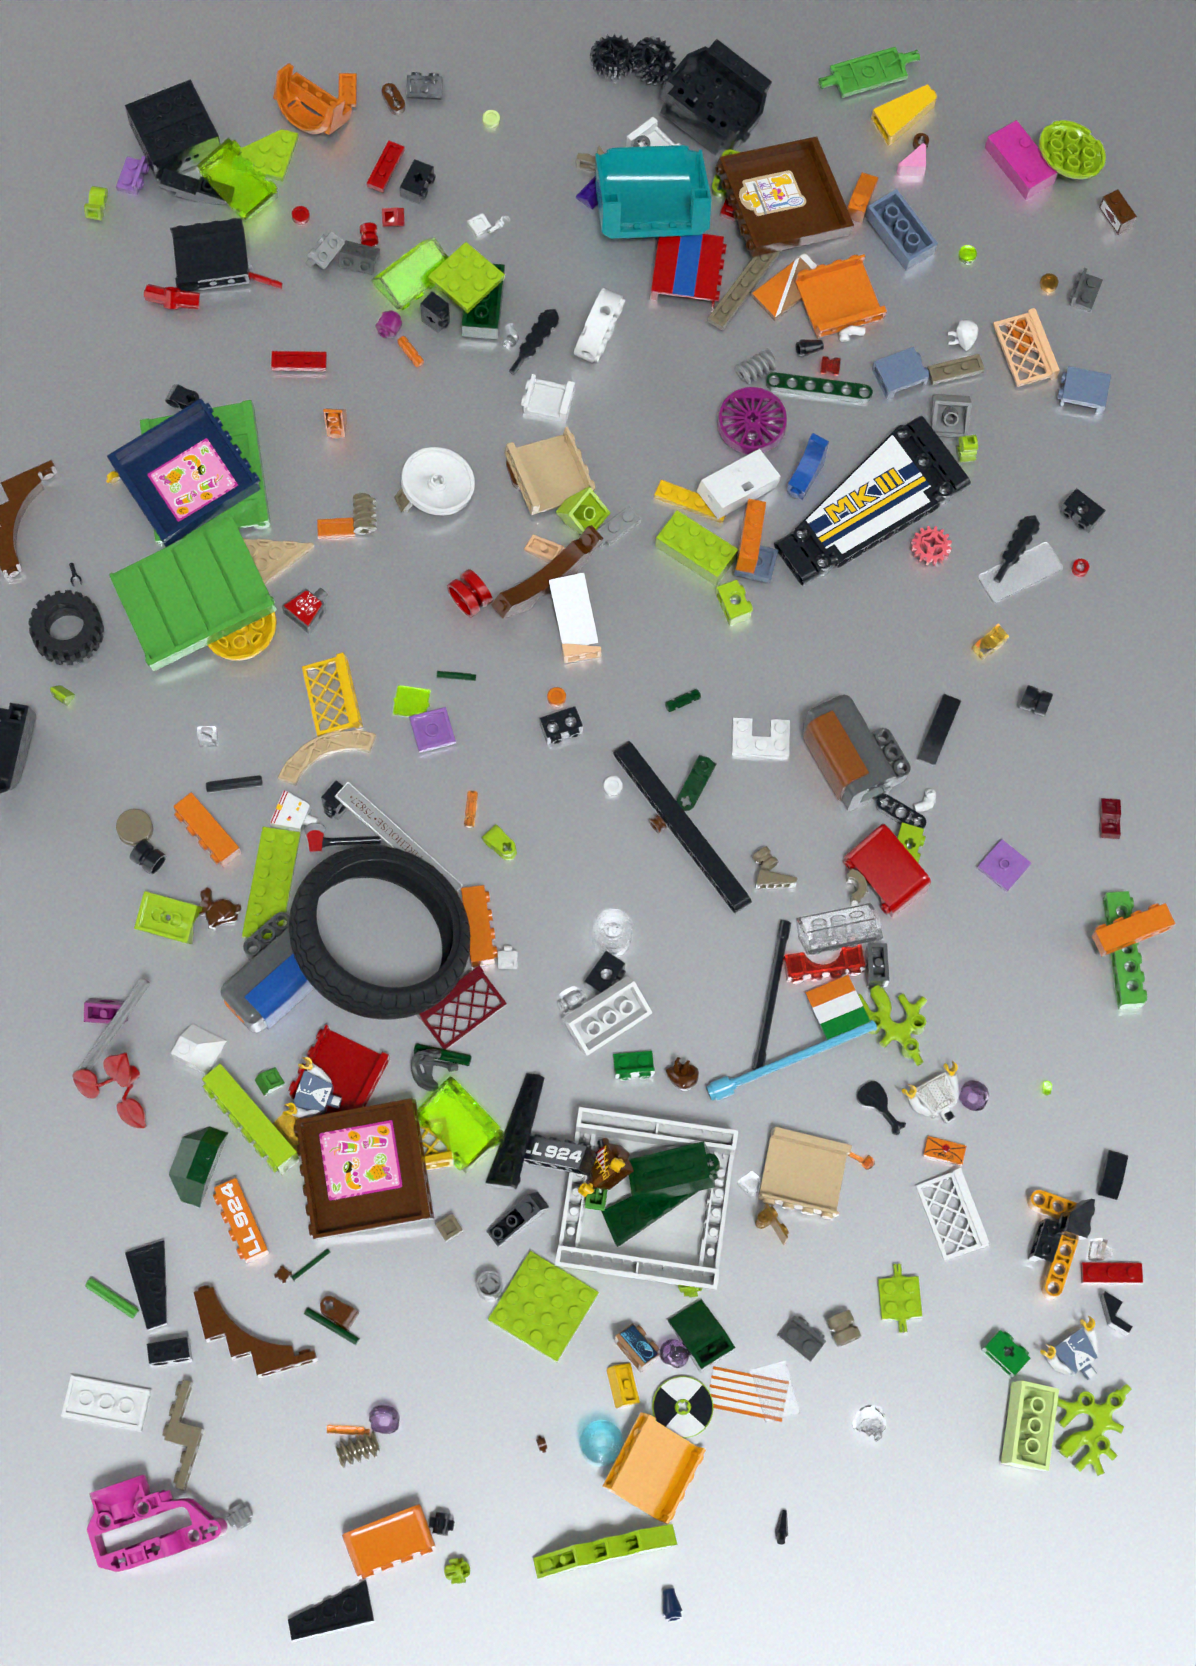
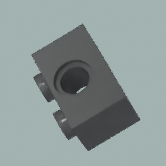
M868 943L865 949L867 987H875L877 985L887 987L890 981L887 943Z

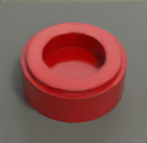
M297 206L292 210V220L296 224L303 225L309 221L310 213L306 207Z

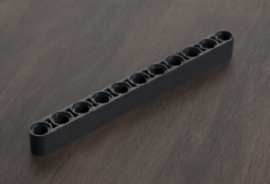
M628 741L614 750L613 754L616 760L663 819L729 908L736 914L751 904L752 901L747 892L635 746Z

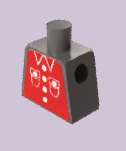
M319 588L314 594L308 589H304L282 605L283 613L310 635L326 613V606L322 601L328 594L322 588Z

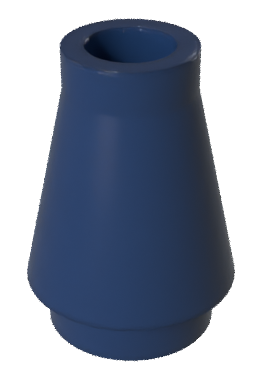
M675 1589L663 1590V1617H665L667 1622L682 1619L683 1610L675 1594Z

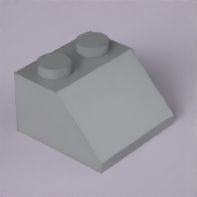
M933 394L931 427L938 436L960 437L968 435L972 405L970 396Z

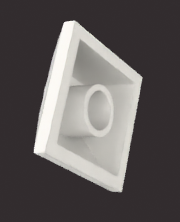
M191 1024L179 1037L171 1055L173 1059L207 1075L212 1070L227 1041Z

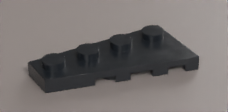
M364 1580L359 1585L323 1601L322 1604L288 1619L291 1641L296 1642L375 1623L367 1581Z

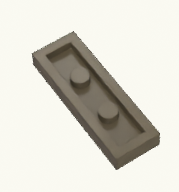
M980 354L927 367L932 385L981 374L985 371Z

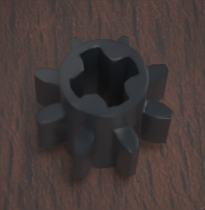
M436 1512L435 1517H430L429 1528H433V1534L448 1536V1531H453L455 1521L450 1520L451 1514Z

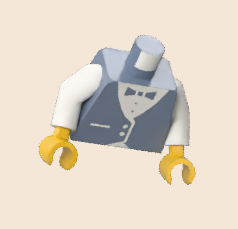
M302 1057V1059L306 1060V1065L298 1064V1067L307 1069V1071L303 1073L293 1103L284 1104V1106L289 1107L290 1111H283V1115L288 1116L292 1114L294 1117L302 1119L325 1114L328 1106L339 1109L342 1097L332 1095L334 1087L331 1079L321 1068L313 1064L310 1058Z
M1088 1316L1089 1322L1087 1324L1083 1319L1080 1320L1081 1325L1085 1329H1079L1056 1347L1046 1344L1048 1346L1047 1352L1042 1349L1040 1350V1353L1046 1356L1054 1370L1072 1376L1081 1371L1087 1380L1097 1374L1090 1364L1098 1358V1343L1094 1329L1095 1320L1092 1317Z

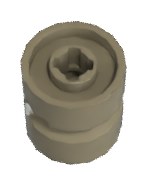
M850 1310L841 1312L826 1320L830 1331L835 1332L833 1338L837 1347L862 1337L858 1327L853 1325L854 1318Z

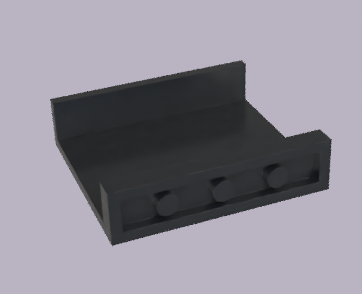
M231 218L229 220L212 221L202 224L195 223L194 225L187 226L179 225L170 228L174 245L177 274L175 278L176 286L181 291H198L250 283L242 218Z

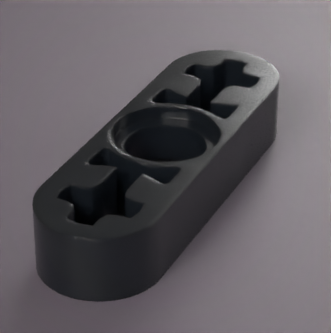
M882 794L877 798L876 809L883 815L900 825L903 822L914 826V823L920 820V825L917 827L925 828L926 818L922 814L887 794ZM888 801V806H881V802ZM895 805V807H894V809H893V811H892V813H891L890 810H891L892 806ZM903 809L906 812V816L904 818L897 817L896 810ZM911 814L912 817H911V819L909 820V823H908V822H906V821L908 820L909 815Z

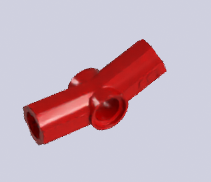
M151 284L146 285L144 290L146 301L163 304V307L167 309H179V307L199 309L200 293L181 291L177 287L164 288Z

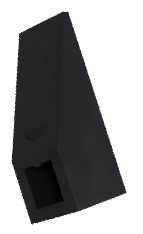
M538 1192L528 1194L486 1232L499 1247L536 1220L550 1207Z

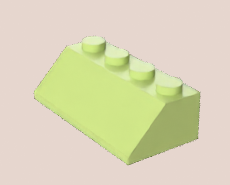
M1023 1380L1012 1382L1001 1464L1018 1468L1049 1471L1059 1389Z

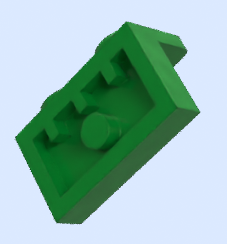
M652 1051L613 1054L615 1079L620 1078V1081L631 1080V1077L649 1079L655 1074Z

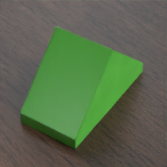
M594 1188V1192L586 1196L585 1208L605 1211L608 1190Z

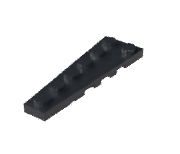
M526 1073L486 1184L494 1187L517 1189L521 1181L520 1175L545 1079L543 1076Z

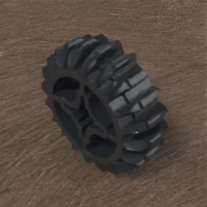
M615 33L613 37H610L608 34L606 39L601 37L600 41H596L591 48L590 59L594 72L598 71L599 76L604 74L605 79L609 76L612 81L614 77H617L619 80L621 75L626 77L628 73L633 71L632 69L635 66L630 63L633 59L630 56L634 48L633 42L629 43L628 38L623 40L622 35L618 38Z
M654 36L645 37L637 42L636 46L632 49L633 52L630 56L633 59L630 63L635 65L632 70H637L636 76L640 75L641 81L646 79L647 84H662L665 82L663 79L669 71L671 73L674 71L673 69L677 66L674 63L676 58L672 56L674 52L670 51L671 45L666 46V40L661 42L660 37L656 39Z

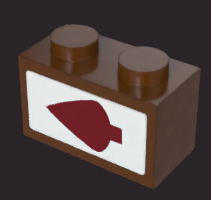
M1117 189L1103 196L1099 208L1116 233L1119 235L1133 228L1137 216L1120 191Z

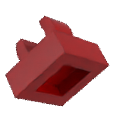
M726 199L721 209L720 217L736 222L733 208Z

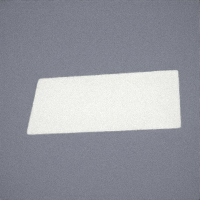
M584 573L549 580L562 644L589 645L598 643Z

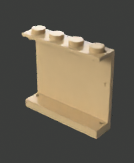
M565 427L563 435L516 448L514 442L506 444L505 456L531 515L558 508L567 498L587 487H591L593 491L596 489L594 481L588 475V467L582 461L581 451L575 445V437L573 433H570L568 427Z
M774 1127L771 1130L758 1200H762L764 1204L768 1203L771 1206L775 1204L782 1205V1208L786 1210L800 1209L802 1213L807 1215H813V1213L821 1214V1218L824 1219L835 1218L839 1215L837 1211L846 1158L851 1153L852 1145Z

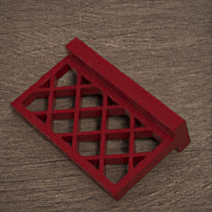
M479 965L461 978L442 1001L432 1008L417 1014V1017L424 1023L442 1049H447L507 1003ZM481 979L487 984L486 992L475 991L476 983ZM463 992L472 993L471 1004L459 1002L460 994ZM474 994L486 995L484 1006L473 1004ZM488 996L496 997L500 1004L495 1008L488 1007ZM447 1004L456 1005L455 1016L444 1014V1008ZM459 1005L470 1007L469 1018L457 1016ZM473 1007L484 1009L482 1018H471ZM432 1015L441 1016L440 1026H431L427 1019ZM443 1017L455 1018L453 1029L442 1028ZM457 1019L468 1020L467 1029L464 1031L455 1030ZM441 1030L453 1032L452 1040L447 1044H444L440 1038Z

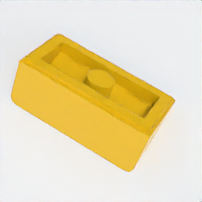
M631 1363L614 1365L607 1368L615 1408L640 1403Z

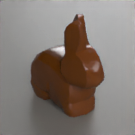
M206 887L205 890L201 891L200 897L202 901L199 903V906H202V911H200L199 916L206 917L209 928L213 929L217 925L237 921L238 913L242 909L241 905H235L225 899L214 902L210 888Z

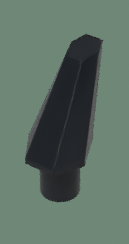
M787 1510L781 1511L775 1531L777 1543L780 1545L785 1544V1539L788 1536Z

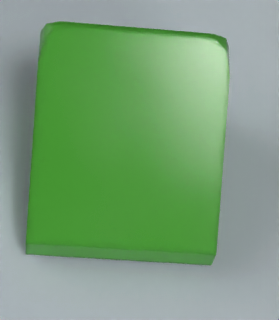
M275 1067L260 1073L255 1079L264 1096L285 1084Z

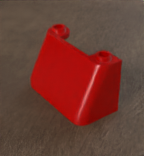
M885 824L877 827L845 855L843 859L844 865L848 870H858L865 877V880L881 898V910L886 915L889 914L891 918L926 893L931 884L928 874Z

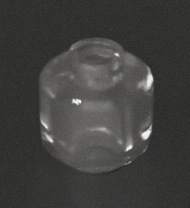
M570 987L559 993L556 1003L558 1009L563 1014L568 1015L585 1004L587 998L583 990H579L577 987Z

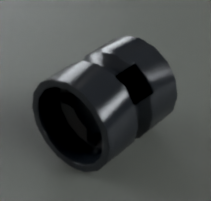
M1028 685L1019 708L1027 711L1033 709L1035 714L1045 717L1053 694L1044 690L1039 692L1038 688Z
M143 839L134 847L129 858L134 863L142 865V869L147 873L153 875L162 867L167 856L159 849H154L150 842Z

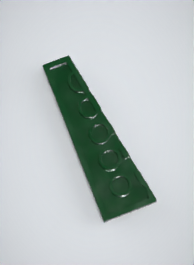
M717 1173L714 1174V1180L718 1178ZM697 1192L643 1205H637L631 1196L601 1212L616 1246L619 1247Z

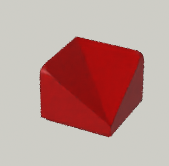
M382 208L383 227L404 226V208Z

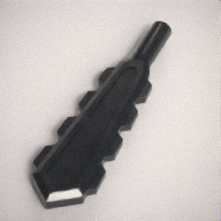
M549 309L540 313L538 322L534 323L531 328L532 332L528 333L525 338L526 342L522 343L519 347V357L509 370L512 375L517 373L525 360L536 354V349L540 348L543 345V340L550 336L551 329L557 327L559 316L556 309Z
M1036 515L1026 516L1020 520L1018 524L1019 529L1013 533V540L1009 541L1007 545L1008 550L1004 551L1002 555L1003 564L994 578L995 582L1000 583L1007 570L1013 564L1018 563L1020 560L1019 555L1024 554L1026 551L1025 546L1030 545L1033 540L1032 536L1038 533L1040 523Z

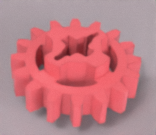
M927 526L926 531L921 528L919 533H915V539H912L911 543L913 545L911 551H916L914 557H920V563L924 560L927 566L929 562L936 566L937 561L942 564L944 559H948V553L952 549L950 547L952 541L948 540L949 534L943 535L944 529L937 531V526H935L931 530L930 526Z

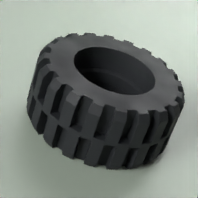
M60 590L55 591V595L50 596L48 594L44 596V601L39 600L36 603L37 609L33 608L31 611L32 617L29 618L28 624L30 626V636L40 655L45 656L46 660L50 662L55 660V663L58 665H63V662H66L67 666L73 665V662L76 661L78 664L82 663L85 657L88 659L92 657V651H97L100 647L99 643L103 641L102 633L104 632L103 621L95 603H92L89 597H83L82 593L76 591L73 594L71 590H65V593H61ZM63 616L79 617L83 620L84 624L82 630L75 637L68 640H58L50 636V628L57 619Z

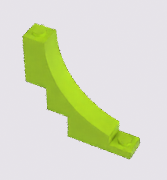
M673 1524L605 1537L593 1542L572 1545L535 1557L533 1561L537 1579L618 1558L665 1549L678 1544Z

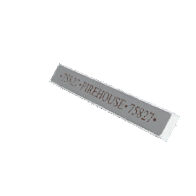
M349 782L334 796L390 847L409 852L428 862L450 882L456 892L463 886Z

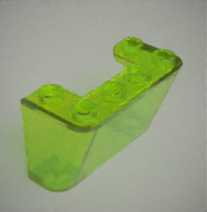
M228 137L196 167L199 173L244 222H247L278 198V188L271 180L268 182L260 171L256 172L252 168L254 166L248 158L244 159L242 157L240 145L235 140L231 141Z

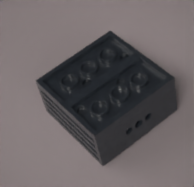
M191 79L167 89L163 87L159 92L152 95L147 94L146 96L145 94L144 98L125 105L129 125L157 181L161 180L164 168L178 173L222 155L219 135Z

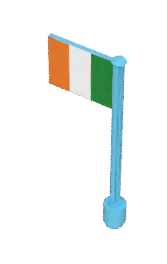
M849 975L805 992L827 1039L826 1041L734 1079H729L728 1076L710 1082V1085L706 1086L711 1100L718 1101L735 1094L734 1090L740 1085L873 1030L876 1031L877 1025L873 1020L869 1019Z

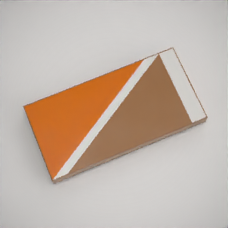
M804 253L752 292L751 297L775 321L802 300L795 283L797 274L804 269H815L818 265Z

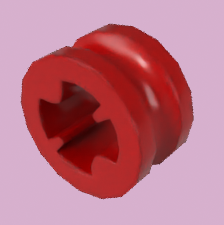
M1077 559L1072 565V573L1077 577H1083L1087 574L1090 566L1085 559ZM1078 565H1081V567L1084 566L1083 571H1080V568H1079V570H1078V569H1077V566H1078Z

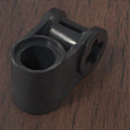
M173 384L165 402L174 408L183 410L200 398L197 392L184 388L179 384Z

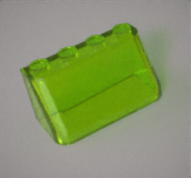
M435 237L428 238L414 246L372 278L371 281L397 310H404L411 305V300L414 298L417 300L424 295L423 291L427 288L432 289L435 287L428 280V276L448 256Z

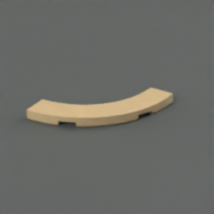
M352 730L335 731L316 737L301 746L287 760L278 776V780L296 786L302 774L311 764L333 752L358 750L370 753L376 739V734Z

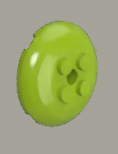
M1059 120L1046 126L1041 132L1039 138L1041 154L1047 164L1057 173L1071 179L1082 180L1096 176L1104 167L1106 161L1104 147L1100 140H1096L1091 135V131L1086 127L1072 121Z

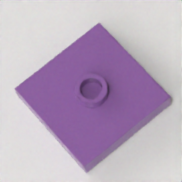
M446 707L409 716L419 753L456 744Z
M1001 839L979 864L977 869L1004 891L1008 892L1029 868L1031 862Z

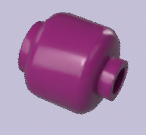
M389 310L382 312L375 327L381 337L392 338L400 330L402 321L398 313Z

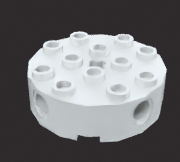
M602 288L578 339L574 355L591 363H598L626 301L622 295L607 288Z

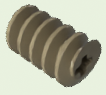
M367 493L355 494L353 496V532L358 535H365L376 531L377 527L374 524L377 523V520L374 518L377 514L374 512L376 506L373 505L376 503V499Z
M374 1431L371 1432V1438L365 1433L363 1440L356 1436L355 1443L349 1438L347 1445L343 1441H340L339 1448L335 1445L339 1462L343 1468L346 1466V1461L353 1465L355 1458L358 1463H361L362 1456L369 1460L371 1453L374 1458H377V1453L380 1451Z

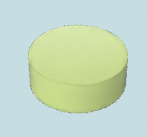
M495 110L484 112L482 117L484 126L496 128L500 124L499 113Z

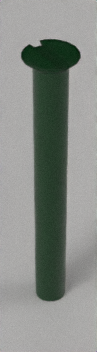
M326 1249L301 1270L290 1276L291 1279L295 1282L298 1277L331 1253L329 1249Z

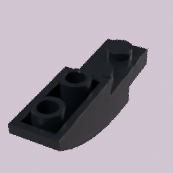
M165 168L159 186L176 192L175 196L221 205H231L235 187L201 176L199 179Z

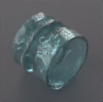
M598 1420L591 1422L585 1427L581 1435V1454L587 1463L595 1467L612 1465L623 1447L622 1433L610 1421ZM603 1438H605V1444L607 1446L605 1447L602 1445L601 1447H598L597 1439L602 1440Z

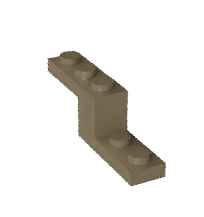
M183 1380L182 1384L177 1386L175 1396L178 1397L176 1403L171 1405L169 1411L171 1419L169 1424L165 1425L162 1436H165L164 1440L167 1443L187 1448L186 1451L182 1452L180 1458L182 1466L180 1472H176L173 1481L176 1484L175 1488L186 1491L204 1430L181 1423L193 1384L186 1380Z

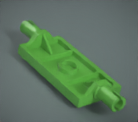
M896 47L888 48L830 65L832 75L818 78V83L821 89L836 85L841 97H848L906 80L908 77L905 70L906 64L920 61V54L918 50L903 54L899 53Z

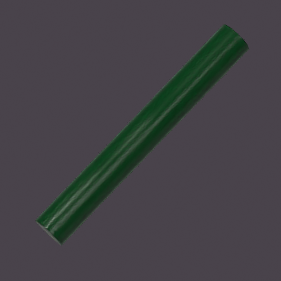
M309 1307L306 1309L304 1315L354 1345H357L360 1338Z

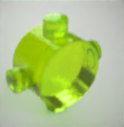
M1046 1081L1043 1082L1042 1094L1048 1096L1051 1094L1052 1083Z

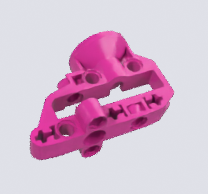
M146 1474L89 1493L95 1512L88 1524L87 1533L98 1567L114 1572L128 1570L212 1541L224 1535L227 1531V1523L223 1518H215L194 1499H173L171 1491H165V1489L151 1494ZM144 1502L148 1504V1512L143 1510L142 1505ZM178 1507H184L188 1510L192 1525L107 1553L102 1533ZM106 1515L111 1520L110 1525H107L105 1522ZM213 1526L218 1527V1530H214L208 1533V1528H211ZM194 1530L199 1532L200 1537L198 1540L193 1536ZM160 1546V1550L152 1551V1548ZM126 1557L125 1562H118V1559Z

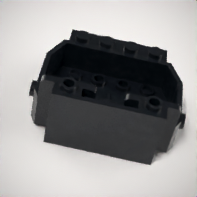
M716 39L709 48L705 46L687 54L672 73L669 71L663 79L665 82L660 92V99L664 101L660 113L716 156L722 147L726 150H736L742 142L745 143L750 137V132L758 124L763 114L767 92L772 81Z

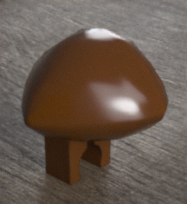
M677 1057L674 1066L666 1069L667 1076L676 1088L681 1091H689L698 1081V1068L690 1065L689 1060L685 1064H681V1058Z

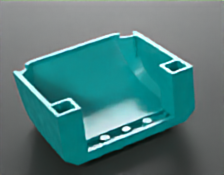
M689 146L619 147L607 149V153L602 155L595 154L596 193L601 229L604 235L611 239L701 235L710 229L712 199L701 149L697 152L689 150Z

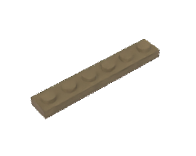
M781 251L753 257L710 314L707 322L723 330Z

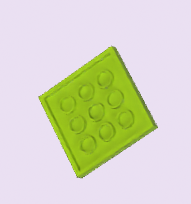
M530 1251L488 1321L557 1363L599 1292Z

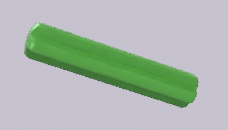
M93 1278L86 1282L85 1287L130 1318H135L138 1314V1308Z

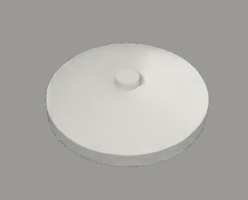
M429 447L415 452L407 459L401 473V485L407 499L418 509L433 515H450L460 511L470 501L475 488L474 475L468 463L455 452L445 448Z

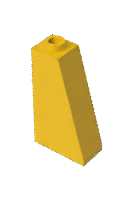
M927 84L873 109L871 119L888 146L893 144L935 107L936 92L933 89L931 90Z

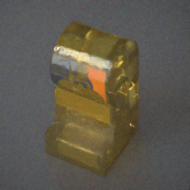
M997 624L987 635L978 640L971 649L983 660L1006 644L1009 635Z

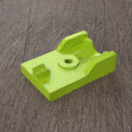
M144 891L134 929L193 944V926L199 917L200 911H202V906ZM167 915H170V920L166 919Z

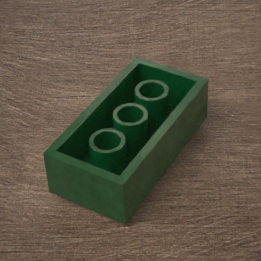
M493 264L505 274V265ZM504 280L469 313L463 310V337L498 339Z

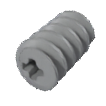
M768 348L765 349V352L761 351L759 355L755 354L753 358H748L747 361L741 362L740 365H735L740 379L748 384L751 383L750 377L754 381L757 380L756 374L763 377V370L766 374L769 373V367L773 371L776 370L775 358Z

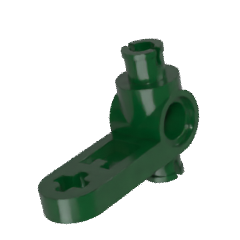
M699 755L677 797V802L684 811H690L694 808L717 763L708 757ZM689 797L691 805L682 806L683 802L681 799Z

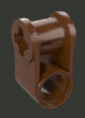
M326 1296L320 1302L321 1313L345 1330H350L359 1315L356 1309L332 1296ZM330 1302L333 1303L334 1309H329L328 1311H326L325 1304L329 1305Z

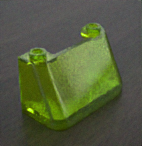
M451 1076L417 1109L420 1127H428L453 1153V1164L460 1171L463 1170L467 1173L501 1143L503 1131L500 1126Z

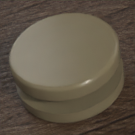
M129 809L123 812L117 819L116 831L124 844L135 847L141 840L146 839L149 841L151 839L153 824L146 812L140 809Z

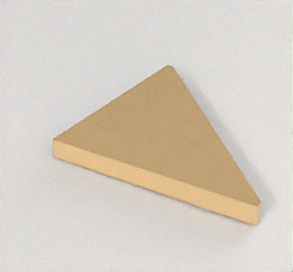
M243 538L265 585L315 547L311 542H280L267 539L251 540Z

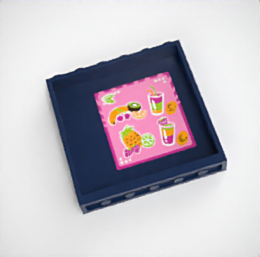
M202 398L107 455L111 465L165 547L170 546L261 490L258 484L260 482L258 475L255 472L251 473L249 462L246 458H241L240 454L242 452L237 444L233 445L231 443L232 437L229 432L222 430V422L218 416L214 418L212 407L209 403L205 404Z

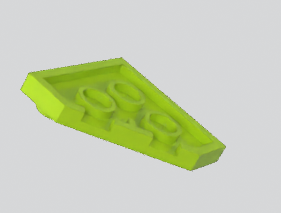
M280 129L238 149L232 162V169L283 182L299 138L298 133Z

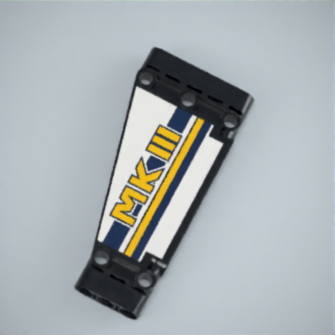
M919 416L906 425H899L793 532L774 542V547L778 549V554L798 582L804 586L819 576L827 575L829 570L834 567H842L931 514L941 504L948 503L953 496L970 487L971 481L923 416ZM898 435H904L905 438H901ZM940 491H945L948 494H942ZM803 534V535H805L806 537H805V538H800V537H798L797 535ZM819 563H824L826 566H825V567H821V566H819L818 564H819Z

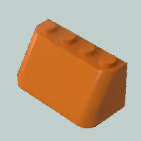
M420 1504L342 1535L357 1577L362 1576V1579L373 1576V1571L381 1569L383 1572L393 1568V1563L399 1561L402 1564L413 1560V1556L420 1553L421 1556L433 1552L432 1548L436 1547Z

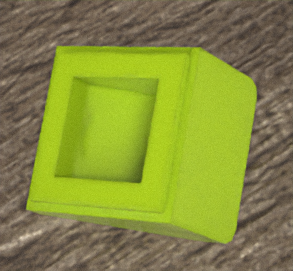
M61 685L50 688L52 696L64 705L68 706L75 697L74 693Z

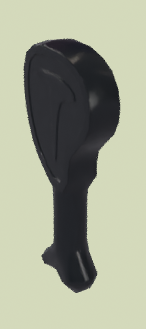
M871 1081L860 1088L857 1093L858 1103L865 1108H872L877 1113L883 1115L892 1127V1134L899 1135L900 1130L905 1128L906 1123L897 1121L889 1112L887 1094L881 1084L877 1081Z

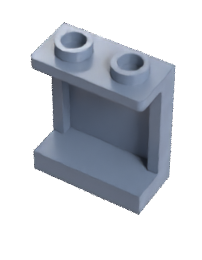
M914 347L874 361L872 371L887 400L894 398L895 392L919 383H922L923 386L927 385L929 378L928 369L923 367L919 352L915 351Z
M1068 366L1066 373L1063 372L1060 383H1063V388H1060L1058 393V399H1061L1060 406L1067 402L1096 408L1095 414L1102 415L1106 407L1111 375Z

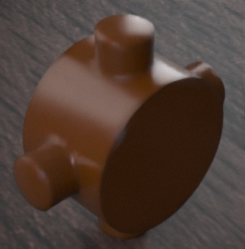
M280 1266L274 1277L282 1281V1284H285L289 1276L292 1275V1271L289 1272L284 1266Z
M538 1436L536 1441L539 1451L546 1453V1449H548L544 1437Z

